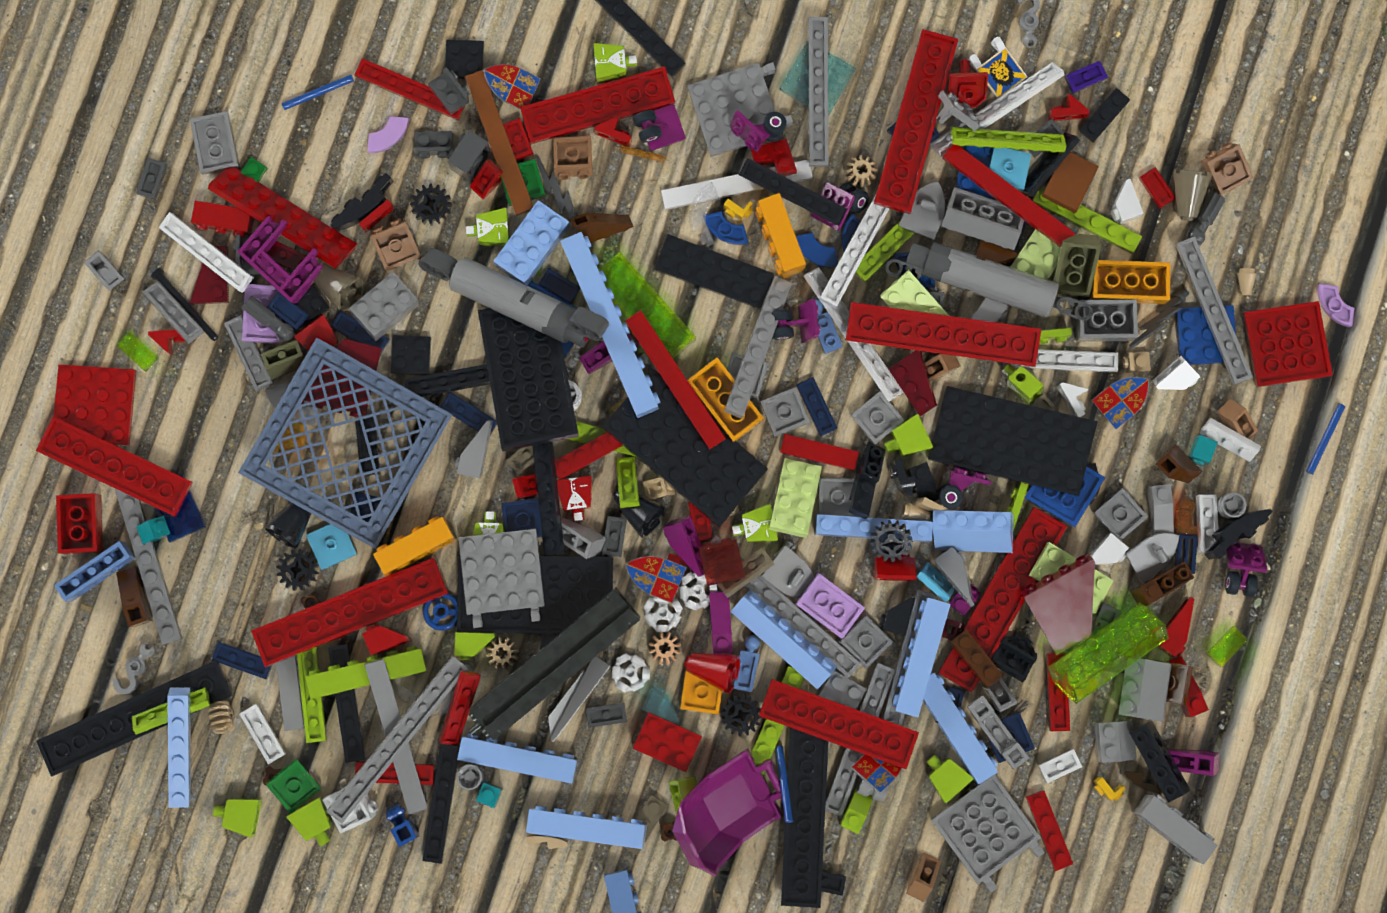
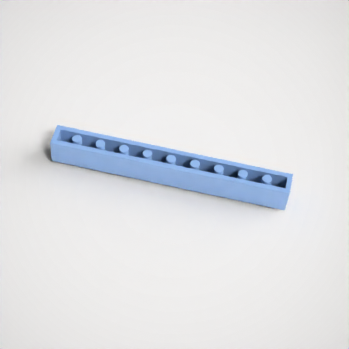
M582 232L561 240V245L590 311L603 316L609 322V326L602 338L637 418L658 410L657 404L660 403L656 392L652 393L650 386L653 384L649 375L645 376L642 371L645 368L641 357L637 358L634 351H637L636 345L633 340L629 341L627 334L630 332L626 323H621L619 317L622 314L618 305H613L611 299H614L611 289H606L604 282L607 280L603 271H598L596 265L599 264L595 253L591 254L589 250L591 243L588 236L583 237Z

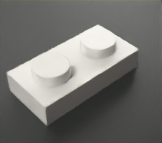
M1071 749L1039 764L1038 767L1045 782L1049 783L1081 768L1082 765L1075 750Z

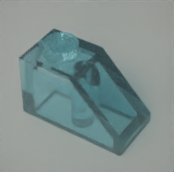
M655 686L654 689L650 688L642 710L678 724L679 718L669 695L665 693L666 689Z

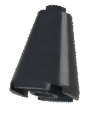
M618 489L613 494V502L641 538H643V534L648 536L660 524L658 520L660 516L664 517L667 509L665 506L639 494L640 506L620 508Z
M290 502L266 523L264 528L279 542L280 540L287 542L286 546L296 549L299 546L312 513Z

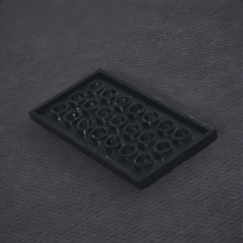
M491 308L478 310L502 452L579 437L561 341Z
M651 369L647 375H649L653 384L650 386L652 393L656 392L660 403L657 404L659 409L637 418L627 397L602 428L716 526L720 527L768 468L739 443L733 442L729 435L719 426L718 428L726 439L712 449H709L663 378Z
M947 386L932 440L933 448L930 449L928 460L1079 497L1098 421Z
M458 555L457 632L560 634L613 590V557H590L586 559L583 556H539L545 606L539 607L541 620L532 622L531 608L481 613L483 627L473 628V614L467 615L461 556Z

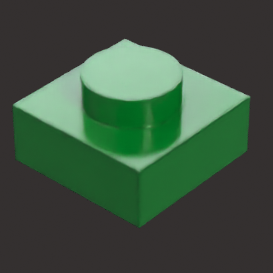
M250 157L240 173L253 178L255 182H259L268 168Z

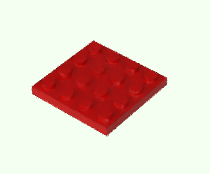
M1319 301L1242 313L1256 388L1333 376Z
M58 364L53 416L111 444L130 446L137 370Z

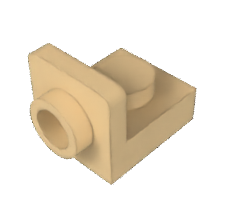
M1127 352L1125 357H1123V367L1126 368V373L1151 371L1149 352Z
M660 477L643 482L646 497L651 500L675 495V490Z

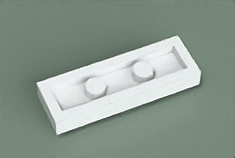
M1212 418L1206 422L1200 431L1202 436L1217 441L1218 445L1249 462L1261 448L1259 444Z
M1196 495L1198 553H1205L1216 542L1212 534L1218 529L1217 495Z
M258 704L239 714L268 764L286 755L285 750Z

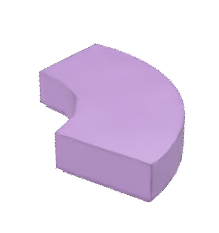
M390 116L387 125L382 130L369 133L367 152L379 153L395 145L406 133L409 118Z
M1319 283L1317 285V294L1324 312L1336 323L1352 327L1354 308L1342 301L1338 286Z

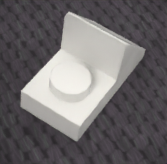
M1067 383L1059 384L1057 389L1072 415L1077 417L1085 415V407L1081 400H1077L1076 397L1084 394L1088 389Z

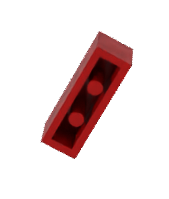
M196 200L191 218V223L197 230L207 231V229L215 230L214 232L219 234L231 232L234 236L241 235L242 237H245V235L251 236L254 217L238 207Z

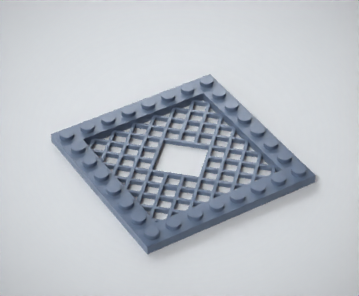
M316 338L238 473L376 549L452 414ZM323 365L330 367L328 369L321 370ZM332 371L334 381L324 384L321 373ZM335 371L347 378L337 380ZM319 375L321 385L311 387ZM349 380L352 391L341 393L338 383ZM352 380L364 388L354 390ZM335 384L338 395L327 397L325 387ZM322 388L325 398L314 401L311 390ZM366 390L368 401L358 403L355 393ZM369 390L381 397L371 400ZM309 391L311 402L301 404ZM353 394L355 404L345 407L342 396ZM339 397L342 408L331 410L328 400ZM383 400L385 410L375 413L372 402ZM386 400L397 405L398 407L388 409ZM326 401L328 411L318 414L315 403ZM369 403L372 414L361 416L359 406ZM312 404L315 415L304 418L301 407ZM356 407L359 417L348 420L346 409ZM299 408L301 419L292 421ZM400 409L403 420L392 422L389 412ZM403 409L413 414L414 417L405 419ZM343 410L345 421L335 424L332 413ZM387 413L389 423L379 426L376 415ZM329 414L332 425L321 427L319 417ZM373 417L376 427L365 430L363 419ZM316 418L319 428L308 431L305 420ZM417 419L419 430L409 432L406 422ZM420 419L426 422L423 428L421 426ZM360 420L370 457L332 467L322 430ZM302 421L305 432L294 434L292 424ZM404 423L406 433L395 435L393 425ZM289 426L292 435L282 438ZM390 426L393 437L382 439L380 429ZM377 430L379 440L369 443L366 432ZM320 431L322 442L312 444L309 433ZM420 432L412 445L410 435ZM306 435L309 445L298 448L295 437ZM407 436L410 446L399 449L396 438ZM293 438L295 449L284 451L282 441ZM394 439L397 450L386 452L383 442ZM280 443L282 452L272 455L276 446ZM381 443L383 453L373 456L370 445ZM323 444L326 455L315 457L313 447ZM310 448L312 459L302 461L299 450ZM410 449L403 461L400 451ZM296 451L299 462L288 465L286 454ZM398 453L400 463L389 465L387 455ZM283 455L286 466L275 468L272 458ZM384 456L387 467L376 469L374 459ZM327 457L330 468L319 471L316 460ZM268 460H270L272 469L266 466ZM371 460L374 470L363 473L360 462ZM314 461L316 472L305 474L303 464ZM357 463L360 474L349 476L347 466ZM300 465L303 475L292 478L289 467ZM400 466L393 478L390 468ZM344 467L347 477L336 480L334 469ZM286 468L289 478L277 471ZM388 469L391 480L380 482L377 472ZM331 470L333 481L323 484L320 473ZM375 473L377 483L367 486L364 475ZM317 474L320 485L309 488L307 477ZM361 477L364 487L353 490L350 479ZM304 478L306 488L294 482V480ZM348 480L351 491L340 493L337 483ZM391 482L387 491L383 495L381 485ZM334 484L337 494L326 497L324 486ZM378 486L381 497L370 499L368 489ZM321 487L323 497L311 490ZM365 490L368 500L357 503L354 492ZM351 493L354 504L343 506L341 496ZM338 497L341 507L330 502L328 499ZM381 499L374 512L371 502ZM369 503L371 513L360 516L358 505ZM355 507L358 517L345 509ZM372 516L369 522L363 520V518Z

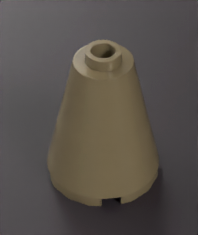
M1174 169L1173 177L1177 215L1181 216V220L1193 221V218L1198 216L1212 173L1207 172V176H1205V173H1202V171L1180 170V173H1178L1179 170Z
M319 263V265H323V269L314 282L337 309L342 311L348 310L357 302L355 299L357 294H362L364 281L357 276L335 269L324 263Z

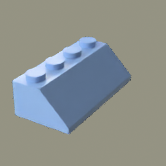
M933 510L935 550L947 551L953 547L956 551L1013 553V513Z

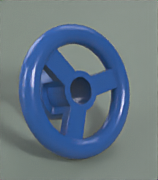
M449 593L440 598L450 600L454 604L455 609H449L447 605L441 603L439 598L427 602L423 606L424 620L435 630H449L457 624V599ZM434 601L433 614L435 617L431 620L429 617V607ZM440 608L445 609V613L443 615H440L438 613V610ZM448 615H454L450 623L445 625L437 624L440 619H444Z

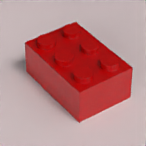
M96 493L56 495L58 554L102 553L101 495Z
M648 712L633 749L687 772L702 736Z

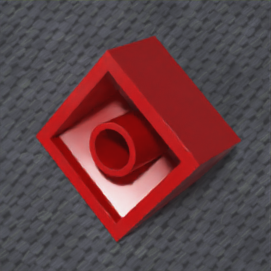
M902 554V560L895 557L894 562H892L891 558L884 561L883 556L879 558L875 556L874 580L911 582L916 580L915 557H910V554L907 556Z
M377 624L367 627V632L362 633L370 655L374 656L412 641L411 637Z

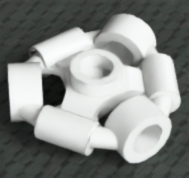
M690 572L682 578L679 592L680 599H683L685 607L697 611V609H705L710 605V596L705 594L704 585L709 583L710 592L718 591L716 582L710 579L709 575L704 574L698 577L695 573ZM694 578L697 579V583L690 588L686 586ZM689 596L697 597L700 603L688 600Z
M657 597L648 599L643 609L645 610L644 618L649 627L652 626L656 632H669L673 627L676 628L682 618L680 614L681 610H683L677 598H674L673 603H671L676 611L674 614L668 610L667 604L669 602ZM657 602L659 604L658 609L655 613H650L653 605ZM667 620L669 625H657V621Z
M628 653L616 658L615 666H612V679L615 681V687L625 693L632 690L635 692L644 687V684L650 680V667L645 664V660L636 654L633 656ZM631 660V665L623 669L620 667L621 664ZM640 667H643L642 679L637 677V670ZM621 677L627 678L631 682L630 686L619 679Z

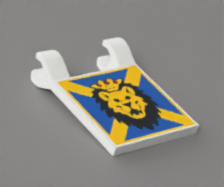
M1000 37L994 38L991 42V45L998 53L985 63L981 64L975 54L968 59L976 72H988L987 86L997 99L1028 77L1006 49Z

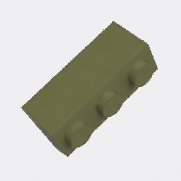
M1077 234L1062 241L1053 281L1059 284L1057 294L1090 296L1101 250L1098 235Z

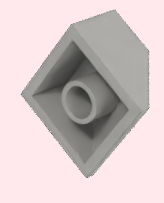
M1133 720L1094 723L1097 762L1136 760L1135 742L1129 733L1134 730Z

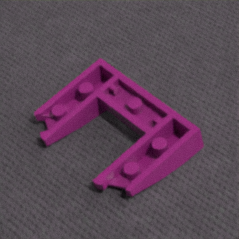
M267 216L237 253L288 301L297 304L323 269V265H319L316 255L319 253L316 248H313L290 275L267 253L288 225V222L281 220L279 224L272 222V217Z

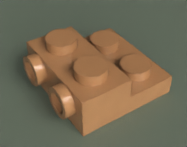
M591 136L553 138L555 177H559L561 180H568L570 177L587 179L589 176H593Z
M1225 143L1221 146L1222 150L1218 152L1211 151L1205 154V159L1201 160L1206 174L1207 172L1212 173L1211 180L1217 194L1221 196L1253 179L1240 144Z
M400 218L390 222V227L384 229L383 226L373 229V234L370 235L386 271L421 257L406 220L401 221Z

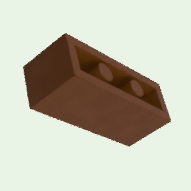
M967 629L962 630L949 641V644L985 688H989L1003 676Z

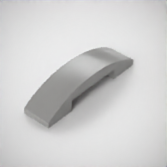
M983 695L967 706L981 729L1013 770L1029 759Z

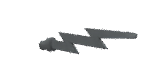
M536 156L535 159L548 195L551 189H553L560 214L562 215L566 207L568 220L571 222V218L579 215L574 210L569 191L567 190L563 198L554 171L551 178H549L540 157Z
M1183 289L1180 293L1177 292L1173 299L1156 309V312L1162 313L1139 327L1140 330L1146 331L1129 344L1130 348H1134L1164 327V323H1160L1181 310V307L1175 306L1186 301V297L1190 294L1189 291Z

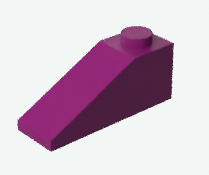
M628 327L630 333L627 334L629 341L633 340L636 347H638L640 343ZM604 341L579 358L588 374L613 362Z
M691 516L671 520L663 527L664 535L669 545L698 577L703 576L710 570Z
M709 592L713 654L733 653L729 597L727 598L723 592Z
M1168 749L1180 772L1214 776L1219 772V752Z

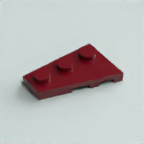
M215 246L228 256L227 246ZM202 262L190 304L229 303V283Z
M915 350L889 368V371L919 416L924 415L937 406L932 385L926 372V364H924L922 358V351Z

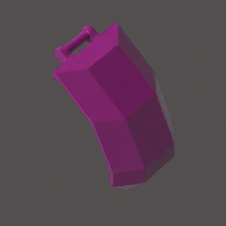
M746 749L708 774L681 801L672 832L690 866L712 876H717L719 868L743 842L775 820L782 818L783 814L776 803V800L782 798L781 786L772 767L771 759H767L757 765L750 750ZM766 771L776 790L775 792H770L760 772Z

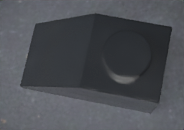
M925 462L909 468L907 473L909 477L914 476L916 486L913 489L916 490L917 498L926 497L932 501L938 500L935 482L928 463Z
M908 598L887 610L885 614H882L879 625L882 626L881 630L905 636L915 598Z

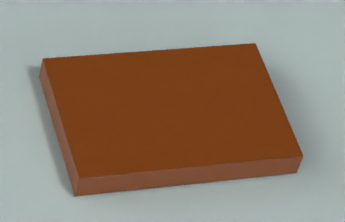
M1070 152L1053 172L1042 197L1076 213L1099 166Z

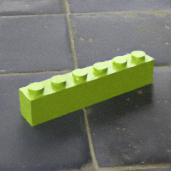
M412 646L405 648V652L400 654L396 650L386 653V657L378 658V655L367 657V662L359 663V660L347 662L348 666L340 668L339 664L328 667L329 671L321 672L320 669L309 671V676H305L310 700L370 685L364 664L384 659L390 680L425 672L426 668L422 650Z

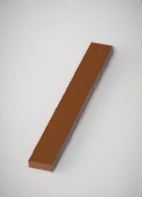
M481 70L465 76L498 168L503 171L501 176L515 214L519 216L527 213L533 208V204L491 90L486 82L484 72Z

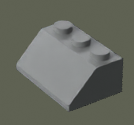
M1127 657L1118 714L1163 722L1172 664Z

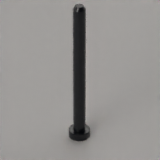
M156 269L151 274L153 280L157 279L203 329L212 341H216L218 335L163 275V269Z

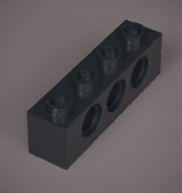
M1152 720L1129 732L1167 802L1169 803L1188 793L1190 788Z

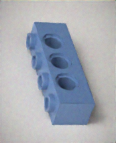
M118 541L55 584L54 587L65 602H73L133 561L136 557L125 542Z

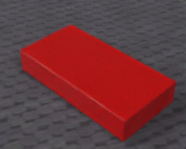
M1156 167L1139 177V180L1158 209L1176 199Z
M387 199L358 224L365 233L368 232L394 210L393 205Z

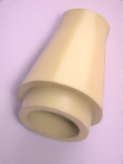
M1239 268L1237 275L1240 295H1252L1257 274L1255 269Z
M904 503L901 510V518L905 520L929 521L931 515L930 511H926L912 503Z

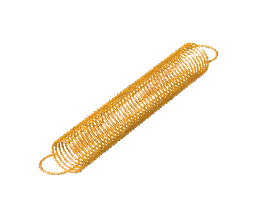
M621 146V147H625V148H621V151H623V150H637V151L621 152V153H624V154L649 153V154L633 155V156H637V157L661 156V157L646 158V159H649V160H657V159L666 160V159H665V155H658V154H655V153H652V152H646V151H643V150H640V149H633V148H630V147H627V146Z

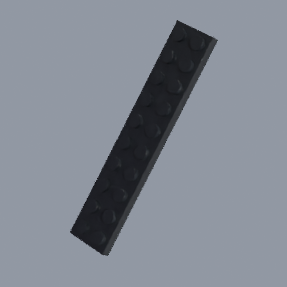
M215 660L37 740L36 742L50 776L53 777L167 726L168 722L136 735L133 731L132 716L167 703L170 688H190V693L206 688L209 693L210 704L233 696L218 661Z
M790 728L787 780L793 822H785L781 906L821 908L829 742Z

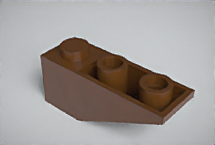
M587 212L570 219L575 234L582 232L583 237L588 236L590 243L602 238H608L619 232H625L629 228L634 227L629 215Z
M1184 561L1130 591L1139 608H1142L1194 579V576Z
M133 566L116 572L122 608L128 627H137L152 622V616L136 567Z

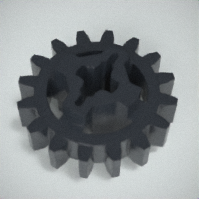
M432 183L429 184V188L422 185L423 190L416 189L418 195L411 196L415 201L410 203L411 207H414L411 211L413 214H417V220L422 218L424 225L427 221H429L431 226H433L434 221L440 224V219L446 220L445 214L451 213L448 207H452V203L447 202L451 197L450 195H445L447 193L445 188L440 191V185H437L435 188H433ZM430 193H436L438 196H433ZM428 198L433 202L434 211L429 206ZM443 206V209L441 210V212L438 213L440 207ZM424 213L432 214V216H426Z
M888 520V524L885 525L882 521L880 528L878 526L874 527L875 532H871L872 539L870 540V545H872V551L877 552L878 558L883 556L884 561L891 558V561L894 562L895 557L902 560V554L908 555L907 549H912L911 542H913V539L910 536V529L906 530L905 524L899 526L898 520L895 524Z
M292 549L291 555L285 552L286 558H279L282 564L276 566V568L280 569L281 572L276 575L282 576L279 582H286L285 588L289 589L292 585L293 591H296L298 587L303 591L304 585L311 587L310 581H317L314 578V574H319L318 571H315L319 564L313 563L316 559L314 556L309 558L310 552L307 551L303 554V550L299 549L298 553H296ZM294 558V562L290 565H287V563ZM305 560L309 563L310 568H307L304 564ZM299 565V568H302V571L298 573L294 572V568H298ZM286 572H289L292 581L288 579ZM309 575L306 580L301 582L304 576Z
M742 694L741 698L738 699L734 695L733 701L727 699L728 706L722 705L726 710L725 712H720V715L725 716L721 723H727L725 729L731 728L732 735L737 731L740 737L742 732H745L748 736V730L751 729L755 732L754 726H760L757 719L762 718L758 715L761 708L755 707L758 702L754 701L752 703L751 696L745 699L744 694ZM741 702L749 704L752 708H743ZM734 705V713L728 716L729 709ZM738 710L746 713L750 712L744 716L743 721L740 718L732 719V717L738 715ZM754 715L753 722L748 726L747 721L749 717ZM736 721L740 723L742 728L734 727L731 722Z

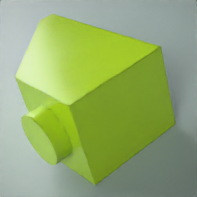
M455 632V656H459V660H471V656L476 657L496 638V634Z
M855 789L839 825L859 834L870 809L872 797L857 794V789Z

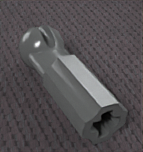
M1210 192L1197 216L1198 221L1195 227L1189 230L1186 239L1195 237L1198 245H1202L1205 241V232L1208 226L1213 224L1225 202L1223 196Z
M251 296L242 306L244 311L263 326H267L274 331L279 340L287 342L293 338L295 334L294 328L290 324L279 320L275 313L255 297Z

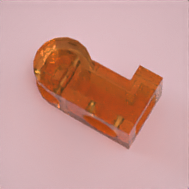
M1189 498L1182 499L1176 504L1174 534H1197L1198 527L1192 526L1196 504Z

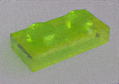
M131 332L116 345L145 372L159 359Z
M1232 626L1206 654L1219 667H1223L1248 639L1235 626Z

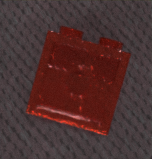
M726 538L721 540V543L713 544V542H708L699 547L707 586L745 578L737 539Z

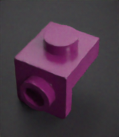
M970 584L973 602L975 603L980 592L976 586ZM958 592L949 602L950 606L963 616L971 608Z

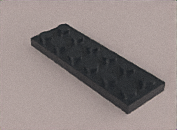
M667 234L654 268L655 271L760 310L774 275L772 272Z

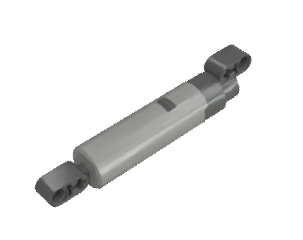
M935 241L931 248L913 243L906 262L892 259L886 264V272L893 277L900 278L904 265H907L905 270L912 271L913 268L916 269L915 273L918 274L917 280L924 276L962 290L974 291V294L1044 318L1049 316L1052 307L1057 308L1064 315L1079 320H1088L1093 313L1091 306L1085 302L1066 296H1056L1059 284L988 259L984 261L976 255ZM892 262H897L900 266V270L897 273L890 271L889 267ZM1068 300V304L1074 306V302L1078 303L1075 308V314H1071L1072 309L1066 308L1065 311L1062 310L1060 302ZM1081 306L1089 308V314L1085 317H1081L1078 314V309Z
M429 248L418 263L425 272L442 280H449V287L452 291L563 343L570 341L580 347H585L589 339L599 341L609 326L608 320L599 314L583 307L576 309L467 257L457 261L450 255L437 249Z

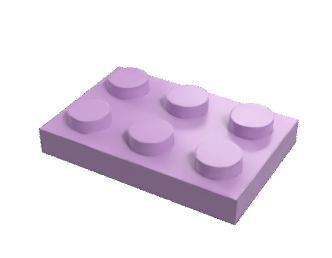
M249 284L244 292V304L253 296L267 307L279 291L274 286ZM243 310V342L281 344V340L277 338L274 331L267 326H263ZM275 314V316L282 321V318Z
M820 573L815 576L796 602L798 607L841 639H843L865 609V607Z

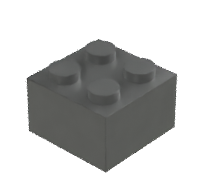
M468 130L466 134L463 133L458 140L459 145L456 149L450 151L447 158L449 159L448 164L451 170L471 182L491 153V149L487 141Z

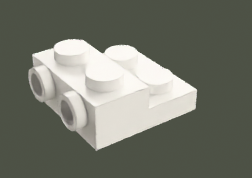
M344 788L322 799L327 809ZM367 793L343 823H340L333 816L331 817L341 834L373 819L378 814V807L375 801L370 800Z

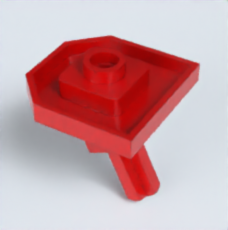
M963 59L959 61L960 73L949 75L948 94L952 92L959 98L958 101L960 103L966 102L971 108H975L986 100L988 72L971 73L970 61Z

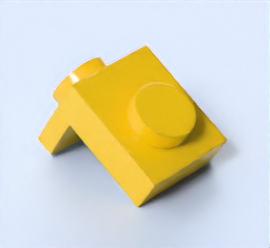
M727 199L723 206L724 212L729 217H736L741 222L744 218L748 219L754 211L752 209L753 202L749 201L744 209L730 199Z
M1098 776L1093 780L1096 785L1094 789L1100 796L1104 795L1107 800L1112 801L1114 799L1116 801L1124 795L1123 791L1126 789L1124 785H1119L1112 790L1103 777Z

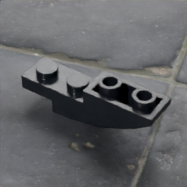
M387 173L383 176L380 175L375 180L373 188L371 190L368 189L363 194L361 201L354 197L345 203V209L333 217L330 226L336 231H341L360 223L387 200L383 194L394 182Z
M872 443L867 444L851 489L849 513L864 519L869 517L875 486L880 479L886 449Z
M1271 509L1253 511L1228 521L1212 534L1216 542L1204 555L1209 560L1222 558L1227 553L1226 549L1236 544L1239 539H1249L1257 532L1256 529L1269 520L1268 516L1273 511Z

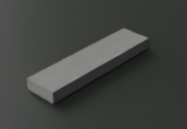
M159 281L143 291L144 296L188 344L204 333L203 329Z
M240 315L225 322L224 325L255 391L258 392L273 385L274 382L266 370L255 342L242 341L243 316Z
M295 655L276 663L284 731L305 728Z

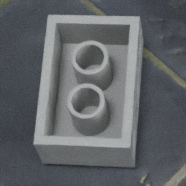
M392 272L354 303L349 310L350 314L376 342L418 307L419 302L414 294Z
M1079 300L1089 304L1093 313L1088 320L1075 318L1076 342L1134 341L1138 338L1137 300ZM1081 306L1078 309L1079 316H1087L1089 308Z

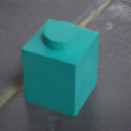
M1202 435L1196 436L1188 457L1198 466L1207 465L1211 462L1218 442Z
M164 516L147 520L136 526L143 545L160 540L170 534Z
M485 781L481 786L476 801L495 808L503 788Z

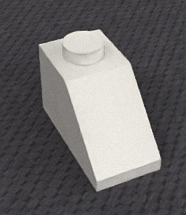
M1131 179L1123 183L1112 206V217L1119 225L1138 219L1144 214Z
M1181 355L1152 381L1158 389H1187L1195 385L1200 376Z
M1109 533L1090 556L1094 559L1095 565L1113 564L1118 561L1121 563L1125 559V554L1129 547L1112 533Z

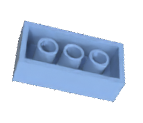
M538 200L494 259L495 267L514 280L528 286L569 230V221Z

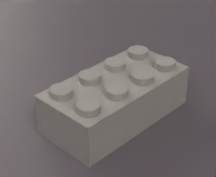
M954 187L947 205L942 227L1014 250L1020 237L1024 220L999 201Z
M1145 794L1132 813L1193 861L1205 864L1218 846L1213 842L1215 839L1207 832L1197 830L1199 826L1190 819H1183V814L1176 808L1167 806V801L1161 796Z

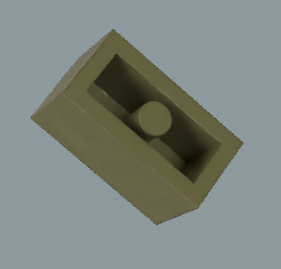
M297 340L261 353L266 370L272 380L298 370L305 358Z

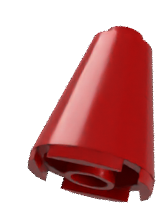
M691 653L690 656L686 657L684 666L687 667V672L729 694L735 686L731 685L733 680L738 678L741 660L738 659V655Z

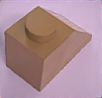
M939 354L924 363L926 364L929 382L961 367L956 356Z
M1229 399L1217 411L1223 424L1242 436L1251 439L1258 432L1247 409L1235 401Z
M923 853L910 879L906 894L924 902L934 887L941 861Z

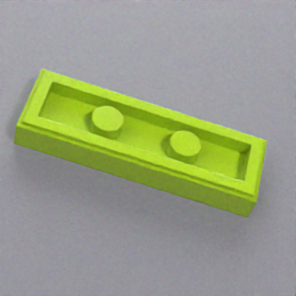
M635 456L617 458L616 469L620 508L640 506Z

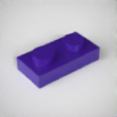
M1100 61L1065 76L1072 94L1108 78Z

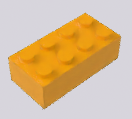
M780 193L758 200L757 207H755V216L758 222H762V235L765 240L768 239L769 241L768 251L771 257H775L776 264L774 266L777 274H781L782 279L804 272L806 262Z
M1098 260L1089 300H1137V303L1166 304L1170 301V263Z
M715 358L687 380L733 442L738 441L765 420L751 400L748 402L742 419L724 412L735 379L718 358Z
M436 516L428 521V525L424 527L419 525L413 528L411 534L398 536L394 539L393 544H384L376 549L377 552L373 555L383 574L389 576L399 572L456 541L457 538L448 521L443 517L439 518Z

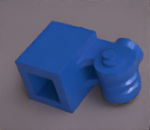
M397 803L394 807L386 809V818L388 821L393 822L394 828L390 830L398 846L401 847L419 837V834L412 820H407L405 808H402Z

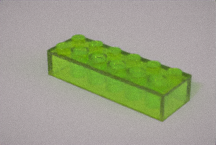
M621 252L598 270H602L607 281L604 282L606 289L610 288L613 293L614 299H611L613 305H618L621 314L626 319L641 310L673 360L696 341V336Z
M1139 602L1050 665L1048 669L1051 679L1077 704L1167 640L1166 625Z

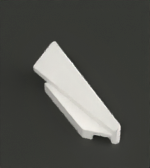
M598 656L592 659L586 672L583 670L549 715L548 720L552 742L557 739L611 667Z

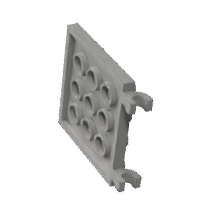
M773 62L761 68L759 63L687 85L710 157L746 146L744 140L734 135L731 131L730 124L734 112L739 110L753 125L763 124L766 115L770 112H775L764 80V76L775 74ZM791 115L786 116V127L793 126Z
M530 529L459 537L467 615L473 614V628L483 627L481 613L531 608L532 622L540 621L539 607L545 606L537 530Z
M995 775L974 787L931 819L976 883L979 885L981 882H984L991 893L998 887L989 876L1028 847L1031 848L1036 857H1040L1045 853L1036 842L1041 837Z

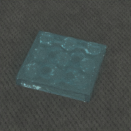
M807 41L779 90L809 107ZM829 52L828 116L856 71L855 67Z

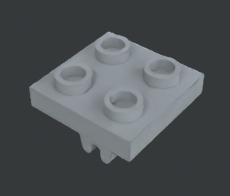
M944 90L941 91L938 96L944 104V108L936 117L938 122L943 124L953 115L956 119L950 126V129L952 127L962 128L964 125H967L976 131L980 124L976 120L978 118L977 115L971 111L972 108L966 102L960 103L958 101L959 98L952 92L948 94Z

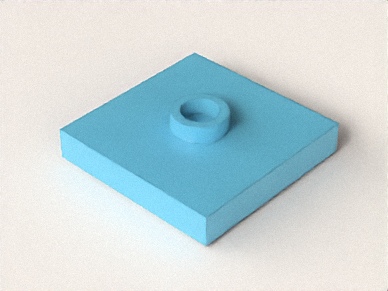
M993 147L989 169L1017 190L1023 191L1031 153Z
M331 524L306 535L321 570L357 555L349 534Z
M929 562L925 563L916 576L945 603L950 599L955 590L947 579Z

